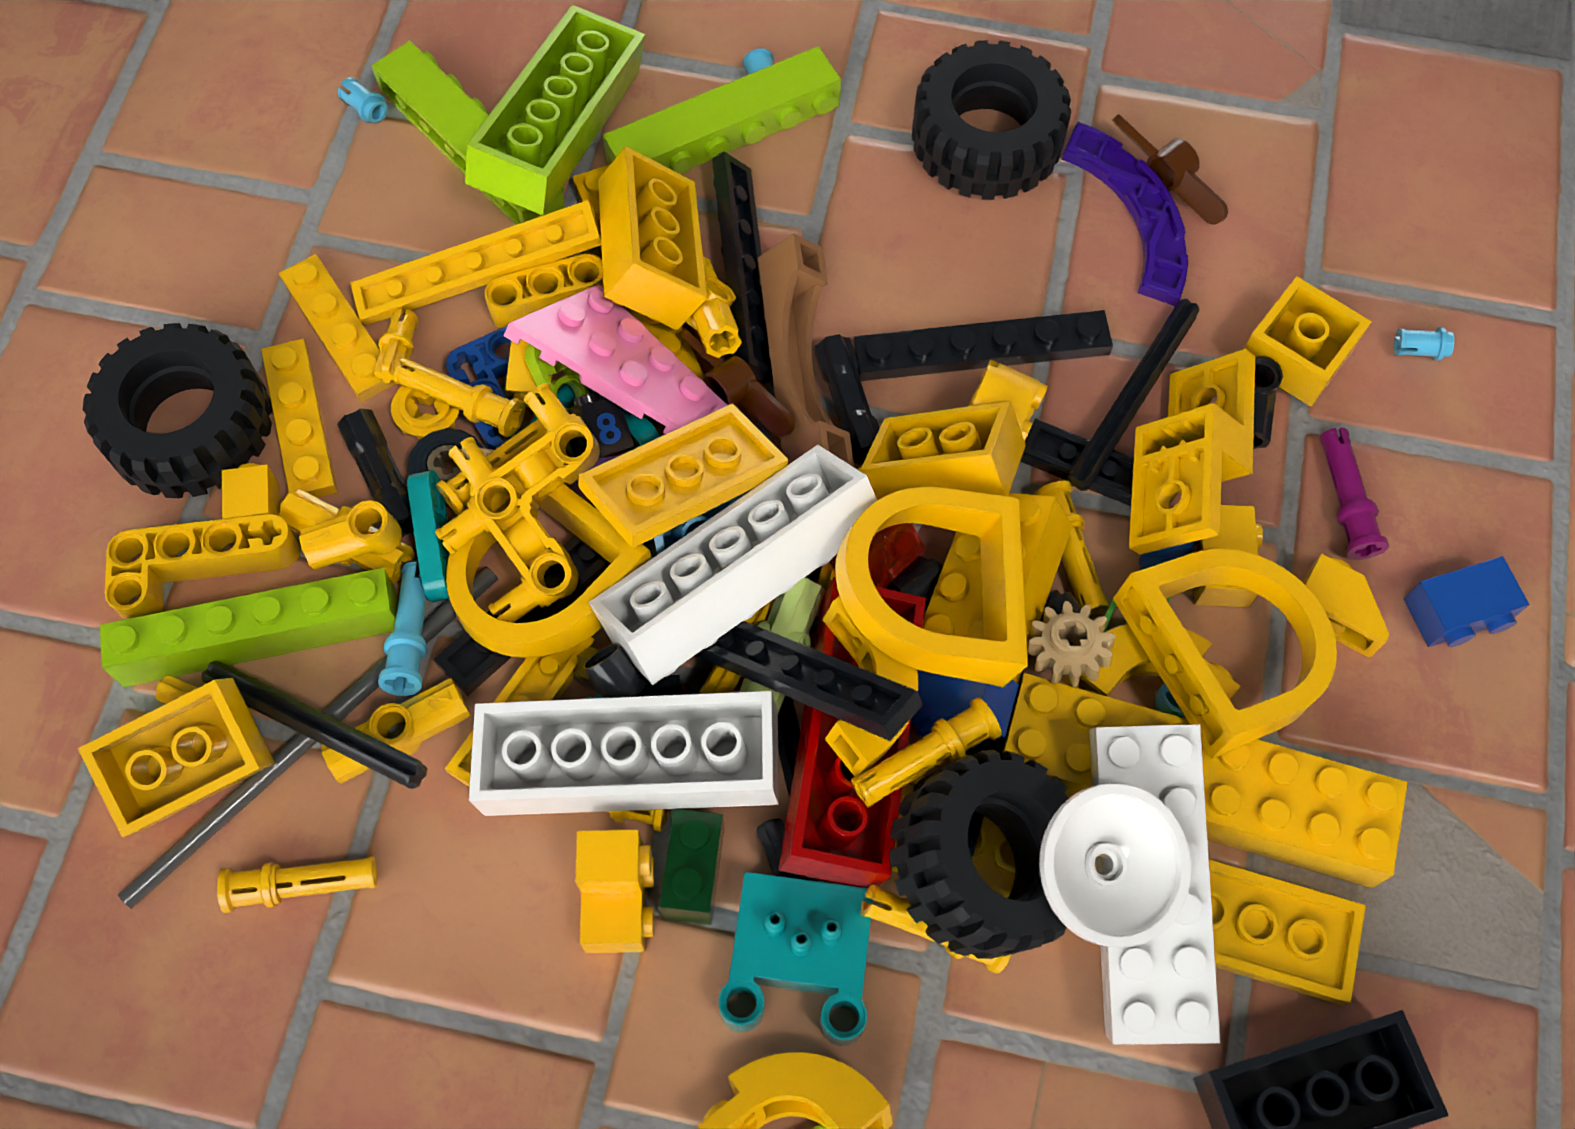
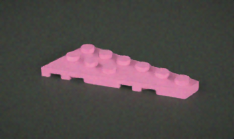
M599 284L510 322L504 334V337L516 344L523 339L542 351L539 358L552 366L561 362L579 373L580 383L636 417L642 419L646 414L666 426L663 431L664 434H668L728 406L703 380L686 367L671 350L666 348L623 306L604 297V288Z

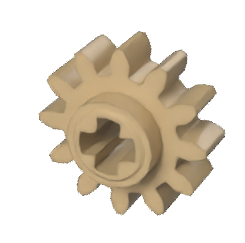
M1065 601L1062 614L1057 615L1052 608L1046 607L1043 622H1032L1030 634L1033 638L1028 643V654L1038 655L1035 664L1037 672L1044 671L1048 667L1052 669L1051 682L1053 684L1058 683L1062 675H1068L1071 685L1077 687L1081 674H1086L1087 678L1095 682L1098 680L1099 666H1110L1113 654L1109 650L1113 648L1115 634L1103 633L1107 622L1105 616L1097 617L1095 620L1089 618L1090 605L1086 604L1083 606L1080 613H1073L1072 605L1069 601Z

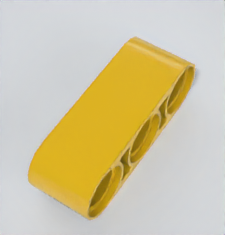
M580 254L499 276L491 280L485 288V299L492 322L497 328L501 329L508 326L512 321L598 284L604 288L602 259L593 254Z

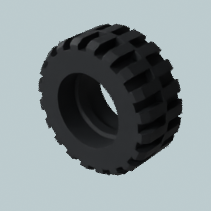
M988 40L976 41L974 46L968 47L967 44H963L952 49L951 55L947 52L934 61V66L928 67L922 75L921 84L917 87L912 140L916 157L919 161L923 162L925 171L932 178L937 175L939 177L938 183L948 190L954 187L959 190V195L971 198V194L981 195L982 200H994L995 196L1003 195L1004 199L1018 196V191L1021 189L1025 193L1037 187L1039 181L1047 179L1053 172L1054 165L1058 163L1070 122L1071 109L1069 106L1071 98L1069 90L1064 86L1065 81L1056 69L1051 71L1049 61L1041 55L1038 58L1033 56L1031 49L1022 45L1019 49L1011 47L1010 42L999 40L998 44H988ZM977 109L996 110L1009 115L1021 126L1005 132H989L971 126L960 115Z
M180 323L164 324V329L156 331L153 327H149L139 331L141 336L131 341L127 337L117 344L119 349L112 355L107 353L98 365L101 367L99 373H92L86 386L91 394H85L83 398V411L86 414L84 424L87 433L93 439V443L120 476L130 485H137L142 492L151 495H159L162 492L166 498H183L184 492H189L192 497L208 494L207 488L215 485L218 489L222 488V470L238 468L242 464L249 463L252 456L257 458L260 456L266 445L262 436L268 437L272 427V421L269 417L273 411L271 399L266 393L267 389L251 361L236 342H231L226 334L218 330L211 329L208 331L206 326L198 324H188L187 328H183ZM191 389L214 391L208 408L192 424L169 433L146 432L151 415L169 397Z
M995 750L980 751L972 756L967 755L923 777L914 785L913 792L905 795L899 805L898 813L903 817L894 820L890 836L897 843L896 848L889 850L891 867H897L900 879L894 881L899 896L905 894L911 905L907 908L908 913L915 923L923 921L928 926L925 933L936 943L941 944L949 941L948 948L950 951L962 956L973 954L977 959H993L1000 956H1008L1041 947L1043 944L1053 942L1065 934L1066 926L1051 908L1042 886L1040 851L1049 822L1060 806L1069 799L1065 793L1068 788L1057 776L1049 778L1046 775L1048 769L1033 759L1024 763V757L1019 753L1010 751L998 753ZM973 812L979 813L991 820L1002 831L1010 845L1014 857L1015 878L1008 898L992 890L981 878L973 864L968 846V828Z

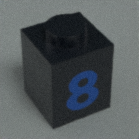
M597 392L574 398L576 407L567 410V412L580 416L597 439L600 446L599 458L634 446L622 407L607 398L602 399L601 395ZM575 437L569 441L574 457L580 456L587 447L586 438Z

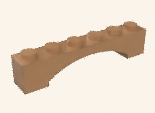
M793 233L758 257L775 399L793 415L795 421L793 432L790 435L780 437L782 453L788 458L787 465H789L816 445H820L854 467L850 433L835 427L828 418L818 394L813 371L812 334L814 316L821 288L828 284L823 248Z

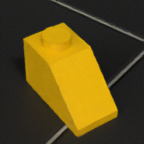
M1321 553L1308 570L1302 582L1315 595L1327 613L1336 641L1371 658L1387 642L1390 634L1367 580L1363 574L1353 570L1345 561L1330 558Z

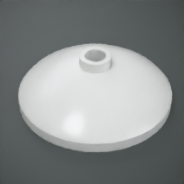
M1101 784L1076 793L1056 811L1047 826L1042 840L1040 875L1042 886L1051 908L1069 930L1084 940L1097 945L1124 948L1137 946L1152 940L1165 931L1178 916L1189 890L1191 858L1181 825L1162 801L1149 792L1127 784ZM1098 855L1104 861V868L1100 873L1096 871L1094 866Z

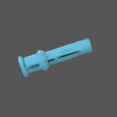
M415 561L408 562L402 567L394 632L384 641L383 648L384 653L387 655L385 669L381 671L378 678L379 687L383 691L396 696H409L420 691L422 688V676L419 674L420 660L427 653V643L421 636L427 597L422 587L420 574L417 578L415 577L417 565Z

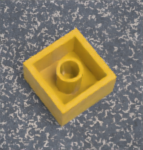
M1296 276L1253 331L1244 349H1247L1255 357H1268L1278 363L1283 374L1279 387L1312 407L1354 351L1372 321Z

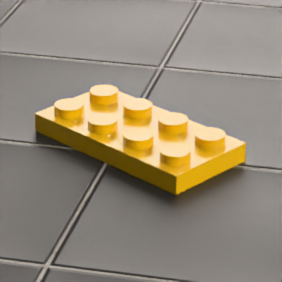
M732 403L579 474V489L631 548H634L757 487L786 467L788 458Z

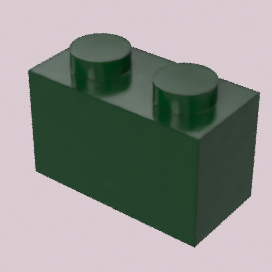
M673 809L659 904L663 920L712 925L725 831L723 814Z

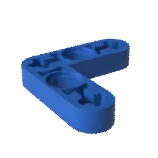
M507 326L453 350L446 360L449 376L473 387L485 384L493 389V393L506 398L496 379L507 375L509 357L500 358L495 355V350L502 344L511 343V340L504 337ZM464 363H469L473 367L477 380L470 383L465 370L461 368V365ZM482 421L474 423L487 449L495 450L511 438L509 437L502 441L497 436L493 426ZM519 427L515 434L521 431V427Z

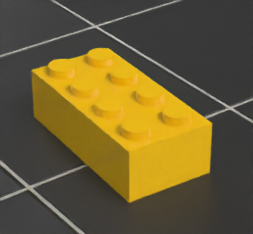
M625 146L598 179L604 297L620 306H625L639 312L655 322H661L678 330L707 299L695 182Z
M1009 493V497L1019 499L1028 657V643L1033 638L1030 634L1033 621H1040L1072 525L1056 497ZM956 531L925 613L923 629L945 635L984 639L981 548L978 536ZM1022 671L1013 678L1017 684L1019 683Z

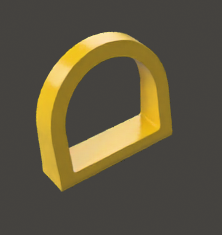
M563 484L540 501V508L611 563L575 602L553 616L528 623L506 622L484 612L474 601L473 583L480 561L489 548L497 541L494 535L486 530L458 549L455 554H449L446 569L447 591L461 625L480 645L491 651L512 657L547 656L582 643L603 627L588 602L651 560L650 550L642 544L631 548L600 511ZM500 491L494 495L491 501V508L494 513H500L509 506L511 501L509 491Z
M916 487L896 491L882 497L870 505L858 517L839 546L835 565L836 583L847 614L858 630L875 647L892 659L917 670L1002 688L1028 666L1018 498L941 487ZM904 523L925 524L978 536L981 548L984 639L931 632L908 622L893 611L878 593L870 576L868 553L873 536L887 527Z
M1208 549L1194 552L1131 573L1113 597L1115 604L1189 724H1200L1201 743L1211 759L1289 725L1299 718L1324 693L1333 678L1337 661V645L1327 613L1315 595L1303 582L1285 568L1264 557L1234 549ZM1221 584L1244 588L1271 602L1285 615L1299 639L1302 666L1294 689L1245 709L1237 710L1166 599L1195 587Z

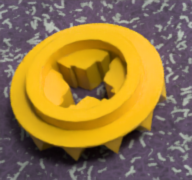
M404 385L396 391L391 402V415L395 424L405 436L410 434L416 436L419 440L433 431L449 427L455 429V420L458 415L462 414V410ZM434 402L433 405L438 414L432 415L426 412L421 416L416 403L430 406Z

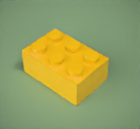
M1011 401L884 418L860 471L868 477L877 500L896 491L916 487H941L1008 496L1026 445Z
M233 678L213 680L78 748L122 838L144 831L276 764Z

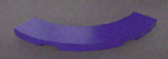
M1077 121L1064 150L1062 160L1094 175L1106 184L1124 203L1136 223L1144 253L1143 275L1138 293L1176 306L1181 299L1186 283L1188 255L1184 238L1186 233L1185 227L1170 192L1145 161H1138L1130 153L1122 149V143L1096 128Z

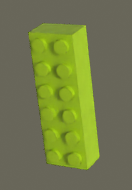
M572 5L468 142L465 184L544 215L639 74L646 34Z

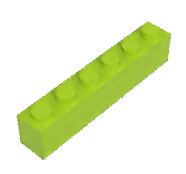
M409 40L371 65L380 92L465 175L467 144L489 116L488 112L479 99L476 97L471 99L463 91L461 84L452 74L446 75L439 68L435 58L428 51L422 52ZM564 185L544 215L565 208L562 193L565 190ZM480 190L515 225L543 216Z
M814 47L603 134L606 160L608 164H611L622 149L627 146L679 174H684L691 168L712 160V158L723 151L729 153L748 144L758 143L769 135L784 129H791L798 123L817 115L829 113L834 108L840 106L841 78L820 47Z
M379 568L100 624L102 669L120 685L127 687L162 680L166 676L176 677L206 671L209 663L214 661L230 666L394 632L398 606L397 590L385 568Z

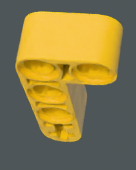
M275 514L125 530L115 535L108 543L106 550L105 599L124 620L160 613L164 607V583L285 569L293 565L299 558L301 552L300 542L285 520ZM235 543L228 551L221 552L228 544ZM189 548L185 554L176 557L180 551ZM138 554H141V556L137 560L130 562L133 559V557H135ZM141 594L136 602L128 605L132 598Z

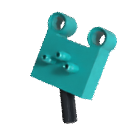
M780 818L767 820L756 828V834L774 876L744 872L729 982L721 989L718 998L720 1015L723 1022L734 1031L748 1032L756 1028L762 1021L765 1013L764 994L758 985L832 995L823 1005L820 1016V1029L830 1043L838 1046H849L861 1037L868 1019L867 1009L862 1001L871 918L861 915L862 901L873 904V900L864 897L868 888L810 881L803 875L779 871L785 825ZM738 993L751 995L757 1003L755 1011L746 1018L735 1017L727 1009L729 1000ZM837 1007L850 1008L857 1017L858 1025L849 1032L837 1031L829 1021V1014Z

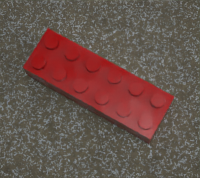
M833 577L821 601L814 649L859 667L851 654L823 621L833 600L840 596L836 577ZM875 586L882 599L893 611L908 622L920 628L923 627L925 597ZM805 704L779 871L862 888H869L873 884L880 887L891 877L892 873L889 850L895 848L896 840L891 839L890 834L893 821L899 817L898 807L901 802L902 787L884 796L872 806L866 807L853 787L851 779L855 776L825 740L835 723L840 719ZM911 719L900 737L871 768L908 746Z

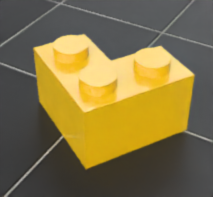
M639 830L577 831L575 882L581 892L580 945L585 953L645 952V937H654L655 926L654 907H646V887L655 886V859L651 857V845H643Z

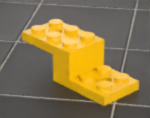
M1247 349L1170 374L1168 417L1136 427L1129 548L1137 554L1141 555L1220 535L1221 482L1253 474L1255 356ZM1217 395L1216 402L1209 404L1213 396ZM1182 493L1179 502L1169 509V503L1176 498L1177 494Z

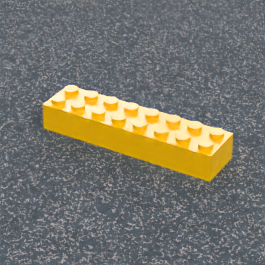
M1024 673L1002 752L1019 753L1024 757V763L1033 759L1048 769L1046 775L1049 778L1057 776L1068 788L1065 793L1070 798L1076 793L1092 787L1089 729L1096 727L1190 724L1185 718L1062 683L1053 684L1051 680ZM1259 739L1213 759L1210 758L1201 743L1207 840L1369 888H1374L1394 876L1408 782Z

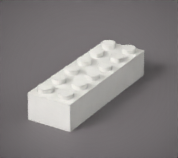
M816 445L588 603L613 644H620L631 663L653 685L663 677L674 673L680 665L701 650L712 646L718 638L742 621L751 618L760 608L777 596L789 591L798 581L815 569L827 564L838 553L842 539L850 527L870 505L877 501V498L865 474L820 445Z
M772 691L475 704L469 801L485 816L779 805L778 716Z
M1200 724L1096 727L1089 729L1092 786L1127 784L1154 795L1170 809L1181 825L1191 858V879L1187 897L1178 916L1165 931L1152 940L1137 946L1116 948L1100 945L1105 1035L1113 1045L1220 1043ZM1098 855L1096 857V870L1100 873L1104 868V861Z

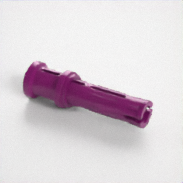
M1340 427V437H1338L1337 429L1332 428L1322 433L1319 439L1323 445L1340 504L1336 519L1345 529L1349 543L1346 546L1347 556L1354 560L1369 559L1384 553L1388 549L1389 543L1385 536H1381L1376 520V516L1379 513L1378 507L1372 500L1367 498L1350 442L1349 431L1346 428Z

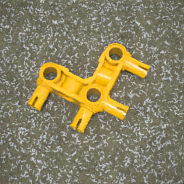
M543 383L536 387L545 400V405L541 403L533 391H530L524 397V402L529 405L547 430L545 435L503 466L494 469L477 446L473 437L466 438L460 442L470 456V459L457 446H454L449 451L448 455L455 461L471 484L469 488L471 498H469L468 508L443 527L435 530L437 537L440 540L443 539L444 542L442 544L452 555L484 530L494 535L522 574L520 578L522 583L496 602L488 605V608L493 615L498 616L496 619L512 623L537 605H540L542 608L545 605L548 607L557 599L571 595L576 589L579 582L578 571L561 542L554 537L551 538L538 520L539 512L537 509L540 507V501L565 483L571 485L578 480L579 474L588 471L598 461L600 455V446L597 439L580 416L567 412L548 383ZM575 437L586 438L587 447L580 456L568 457L566 455V446L571 439ZM500 491H509L511 499L509 506L500 513H494L491 508V501L494 495ZM554 564L562 565L565 570L563 582L555 588H548L544 582L546 570Z

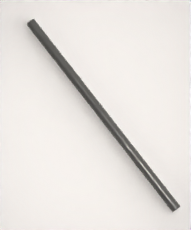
M487 566L474 577V601L498 580L497 576ZM450 599L423 622L421 636L425 639L426 643L431 641L457 617ZM387 655L326 708L323 713L341 721L379 687L378 678L381 671L386 667ZM298 733L273 756L276 764L250 776L118 894L119 898L132 909L314 746L317 741Z

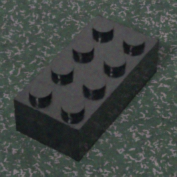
M1403 1010L1230 1064L1193 1078L1212 1129H1410L1449 1116Z

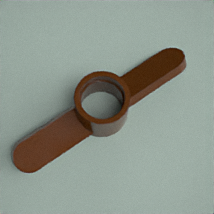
M1117 114L1112 120L1113 123L1149 157L1146 164L1157 174L1168 191L1173 190L1209 224H1218L1226 219L1228 215L1226 203L1195 175L1199 170L1200 162L1196 151L1188 142L1176 138L1160 150H1157L1121 115Z
M685 327L679 335L715 367L704 374L703 381L727 405L733 403L735 406L742 404L777 437L787 436L793 432L795 426L793 415L757 382L753 371L743 359L738 356H732L722 362L719 358L707 354L703 343Z

